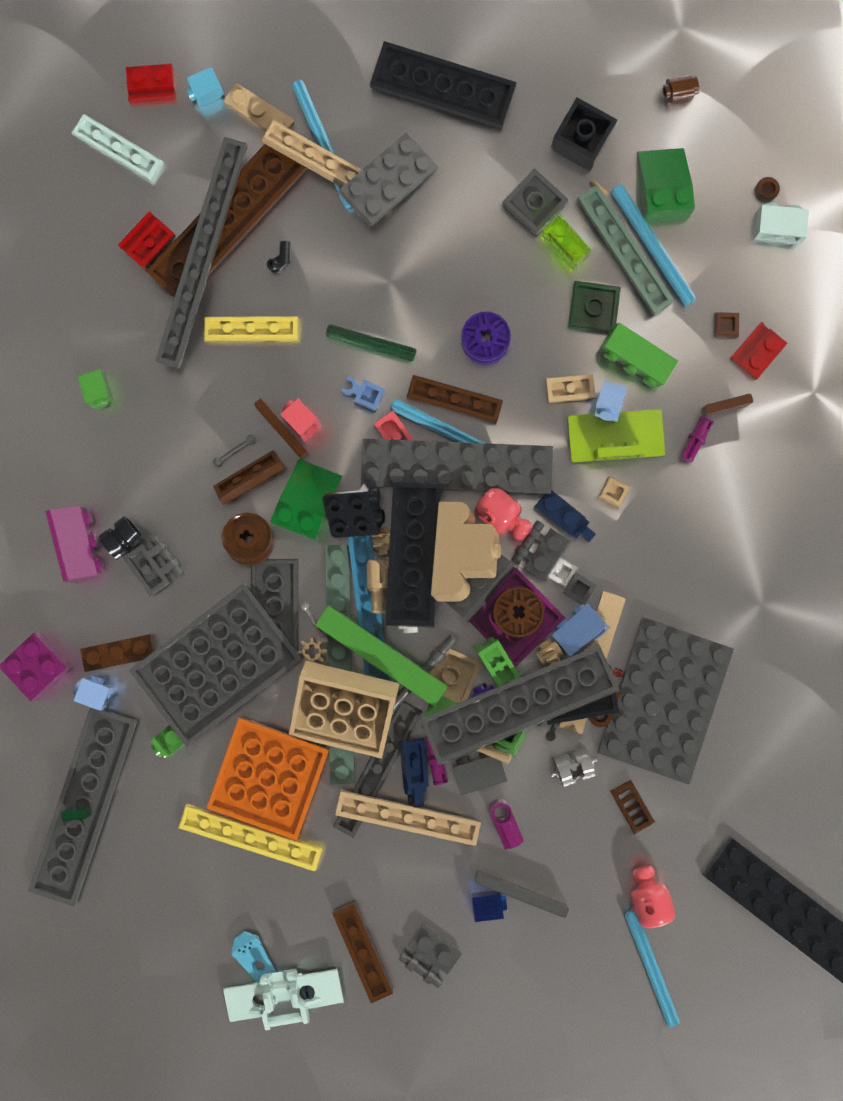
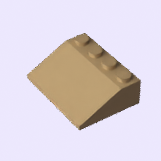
M306 661L299 677L289 736L382 759L400 683Z

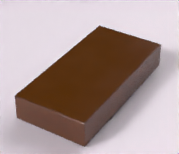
M749 393L707 404L701 409L702 416L708 417L749 406L754 402L752 394Z

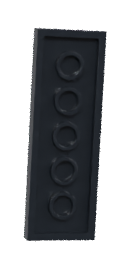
M384 41L372 75L370 88L502 129L517 82Z
M393 482L386 626L434 628L436 599L431 595L438 506L441 501V484Z

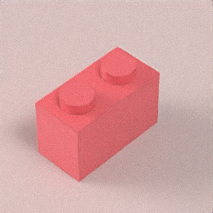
M299 398L295 401L290 400L282 408L283 412L280 415L304 442L321 427L318 418Z

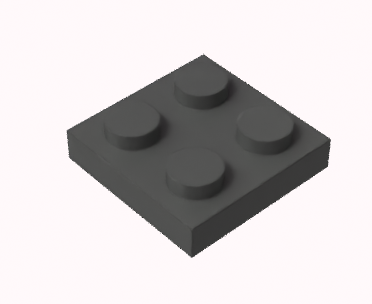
M534 168L506 197L502 205L533 234L537 235L568 203L569 199Z

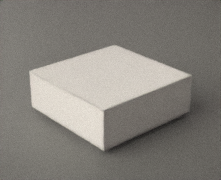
M561 557L548 578L563 588H567L578 568Z

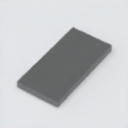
M266 559L258 565L251 566V591L298 652L299 559Z

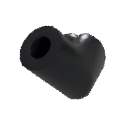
M280 241L279 255L268 259L266 264L271 272L279 273L290 264L291 242Z

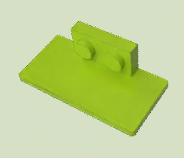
M661 409L621 412L618 422L605 421L596 417L595 414L571 415L568 417L572 463L661 457L665 455Z

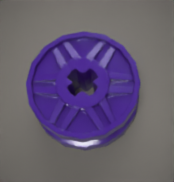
M479 312L472 315L465 322L462 329L461 346L465 355L471 361L490 365L498 362L506 355L510 345L511 331L507 322L500 315L493 312ZM486 334L489 335L490 340H486V342H483L482 335L484 337Z

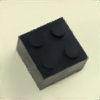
M576 97L553 137L551 148L592 169L614 131L618 119Z

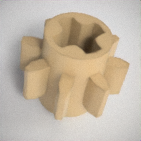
M388 527L380 528L379 534L373 535V548L378 552L379 556L385 555L389 557L391 529H388Z
M311 637L310 643L301 642L304 649L298 651V654H303L305 657L302 663H305L307 660L316 663L315 660L317 659L321 662L325 661L321 655L328 650L322 649V640L315 643L314 637ZM311 645H314L315 649H319V653L315 654V658H312L311 654L306 652L311 648Z
M550 638L539 644L540 650L536 651L544 667L562 661L561 658L566 656L561 645L557 641L551 642Z

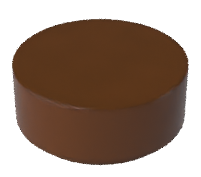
M772 177L762 178L755 186V195L762 202L773 201L780 191L778 181Z

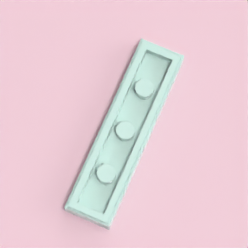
M84 113L71 132L76 138L151 183L164 164L159 158Z

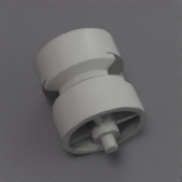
M585 746L573 750L571 755L564 753L553 757L556 768H554L555 771L551 772L552 777L557 775L563 787L575 784L578 778L586 780L596 776L593 765L594 762H597V758H591Z

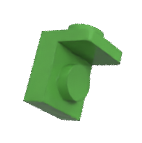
M170 725L150 739L153 744L151 745L152 750L157 756H163L164 758L169 757L184 745Z

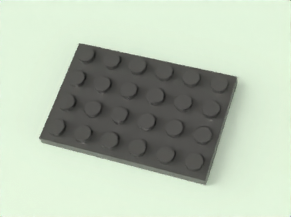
M243 583L129 671L187 748L300 662L302 658L246 583Z
M642 618L619 687V713H614L611 722L606 726L597 753L689 785L734 649L665 624Z

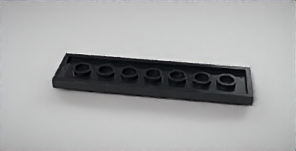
M730 837L702 875L843 983V922Z

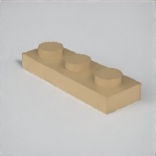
M235 83L223 101L225 106L264 131L268 129L273 119L289 129L295 124L294 119L238 83Z

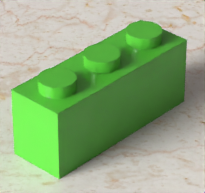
M620 322L612 327L599 349L604 353L603 356L611 362H619L623 365V369L626 372L641 376L643 378L642 381L653 388L665 384L678 362L677 359Z

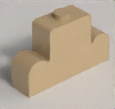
M439 502L431 595L438 602H458L466 599L470 593V585L466 579L494 578L497 572V558L501 557V545L498 544L499 533L492 524H475L474 514L463 502Z

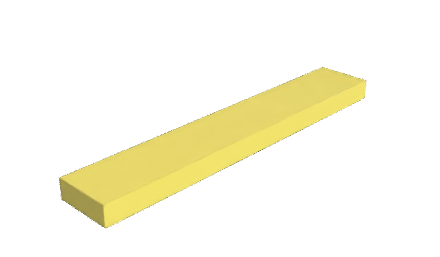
M189 804L185 805L178 827L311 871H316L323 849L321 846L299 839L296 841L252 824Z

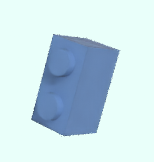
M590 604L579 606L573 612L574 616L569 621L564 620L555 627L556 632L552 634L570 657L586 650L611 628Z

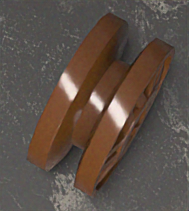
M248 512L237 514L231 518L224 526L221 537L223 547L231 559L245 566L258 565L265 561L272 553L275 543L273 532L266 520L257 514ZM251 536L252 539H249V542L245 543L244 540H247V537Z
M513 587L506 589L498 595L493 604L492 614L495 624L502 632L509 636L520 638L529 636L539 628L543 621L544 608L542 601L535 592L528 588ZM514 606L517 608L523 607L521 611L523 616L521 618L519 616L513 617L515 613L513 610Z

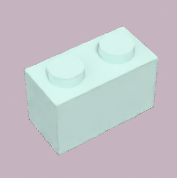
M776 203L762 205L756 212L754 239L800 244L807 237L809 209H802L799 205L781 207Z

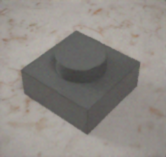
M575 573L563 594L579 604L585 605L597 585Z

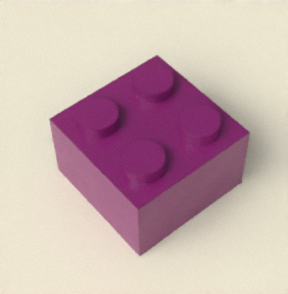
M33 633L0 664V669L30 701L39 700L73 668L42 633Z

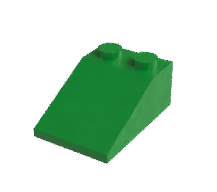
M684 148L638 151L642 213L645 220L690 217L695 209L693 184Z
M298 459L280 496L270 523L317 542L327 517L323 496L326 493L337 492L343 476Z

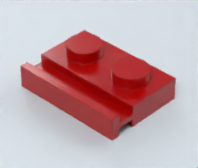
M172 63L126 67L129 103L176 100Z
M149 211L118 246L145 270L176 235Z
M761 322L730 359L734 360L740 368L757 380L788 343Z

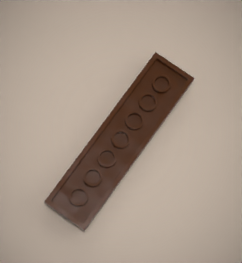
M266 144L243 166L209 275L307 171V167ZM200 214L146 271L174 298Z

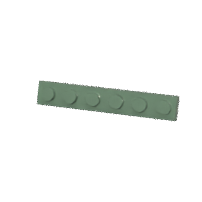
M596 185L578 196V203L652 315L671 305L674 299L599 186Z

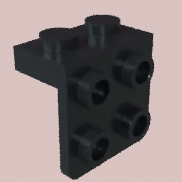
M374 479L365 480L360 490L326 493L323 496V503L332 537L341 538L378 534L382 524L385 523V512L380 508L381 494L379 488H376Z

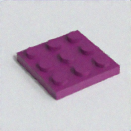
M515 567V570L470 620V623L486 640L489 637H493L495 640L498 639L512 664L516 667L565 617ZM513 587L528 588L535 592L542 601L544 608L543 621L539 628L529 636L520 638L509 636L502 632L494 622L492 614L493 604L498 595L506 589ZM516 606L513 607V610L515 612L513 614L514 618H516L517 616L521 618L523 616L521 612L523 609L522 606H520L519 608H517Z

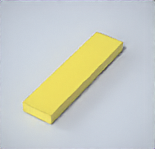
M298 316L204 317V341H298Z

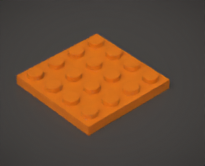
M239 717L207 809L297 841L330 749Z

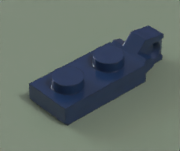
M551 490V494H544L534 506L570 537L573 536L577 539L580 535L587 542H590L596 535L587 527L590 522L586 517L553 490Z
M424 738L401 740L399 745L404 793L408 797L409 805L414 807L423 806V792H426V787L429 786Z

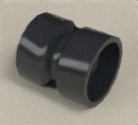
M123 516L114 523V530L110 528L105 530L98 536V539L105 549L116 560H119L128 551L127 546L134 548L144 540V537L136 526L126 516Z

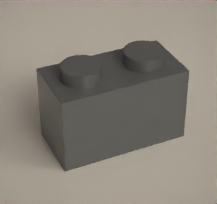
M481 752L478 753L479 757L471 760L469 756L457 759L456 764L452 765L461 796L507 782L502 762Z

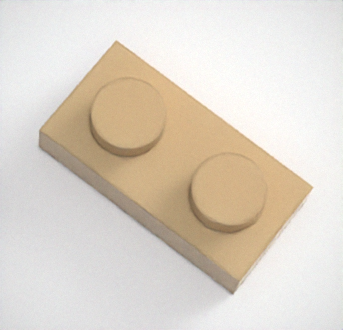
M593 374L546 378L545 380L548 403L596 398Z

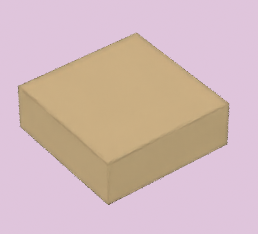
M609 476L598 498L620 508L631 487Z

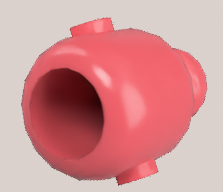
M500 488L489 489L475 507L477 518L484 524H492L499 534L509 530L515 539L522 541L533 527L529 520L519 517L521 513L520 504Z
M651 865L633 870V879L638 883L639 887L631 892L633 903L631 910L636 914L639 924L644 928L664 926L675 918V909L668 887L660 882L655 883V870Z

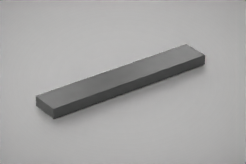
M403 701L398 706L391 719L382 759L370 757L352 790L353 793L376 798L400 754L399 741L409 738L423 712L422 710L406 701ZM338 816L332 827L354 838L363 821Z

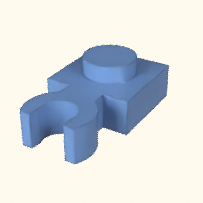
M348 376L346 381L352 383L353 387L350 390L341 388V392L346 396L356 395L355 403L376 412L385 389L366 380H363L362 384L359 385L353 377Z

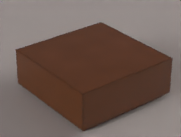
M716 312L714 314V337L737 338L739 336V313Z

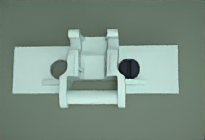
M296 969L263 974L257 983L223 989L230 1022L262 1017L266 1031L271 1030V1027L298 1022L308 1024L310 1021L308 1009L344 1002L338 969L304 975L303 973H297ZM256 994H262L264 1004H257L253 997ZM292 1002L293 1008H300V1012L270 1017L271 1011H274L275 1006Z

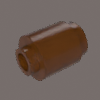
M687 74L669 78L666 80V84L663 85L664 98L668 99L670 103L693 98L694 95L699 93V82L696 75L691 76Z

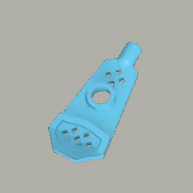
M244 931L234 938L231 954L256 982L260 981L263 974L276 972L258 935ZM261 961L264 967L259 969L255 963Z

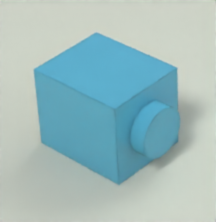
M212 67L186 78L189 83V87L186 88L191 101H197L199 108L225 97Z

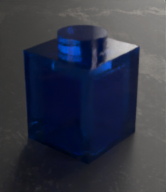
M494 890L471 893L475 922L504 919L503 911H507L506 896L501 897V893Z

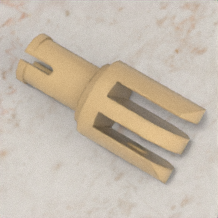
M368 560L366 564L367 589L369 592H372L371 613H386L389 561Z

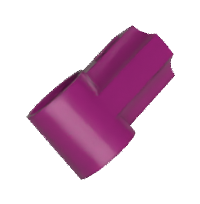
M503 799L494 800L490 804L489 812L504 849L515 848L523 843L524 840L511 807ZM500 806L505 807L507 813L503 817H497L494 815L496 808Z

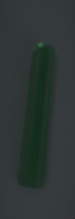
M329 324L326 330V336L335 340L408 361H414L417 351L413 347Z

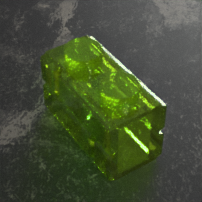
M561 215L542 231V240L563 262H566L565 265L571 271L585 261L592 251V248Z

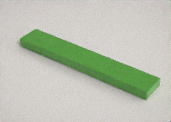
M328 605L316 623L318 628L434 707L448 688V685L331 605Z

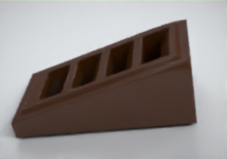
M631 780L610 791L634 835L655 824L653 817ZM631 789L632 794L620 800L618 796ZM636 798V803L627 808L624 807L623 804ZM641 807L642 811L631 817L629 816V812ZM645 815L647 820L635 826L633 821Z

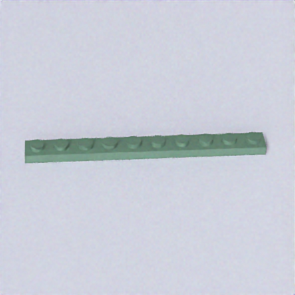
M349 545L325 546L327 607L331 605L351 619ZM327 634L330 642L327 644L328 666L352 672V650ZM329 746L330 785L354 784V752Z

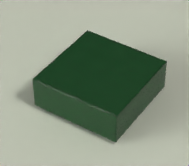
M91 806L67 808L61 811V820L86 819L92 815Z

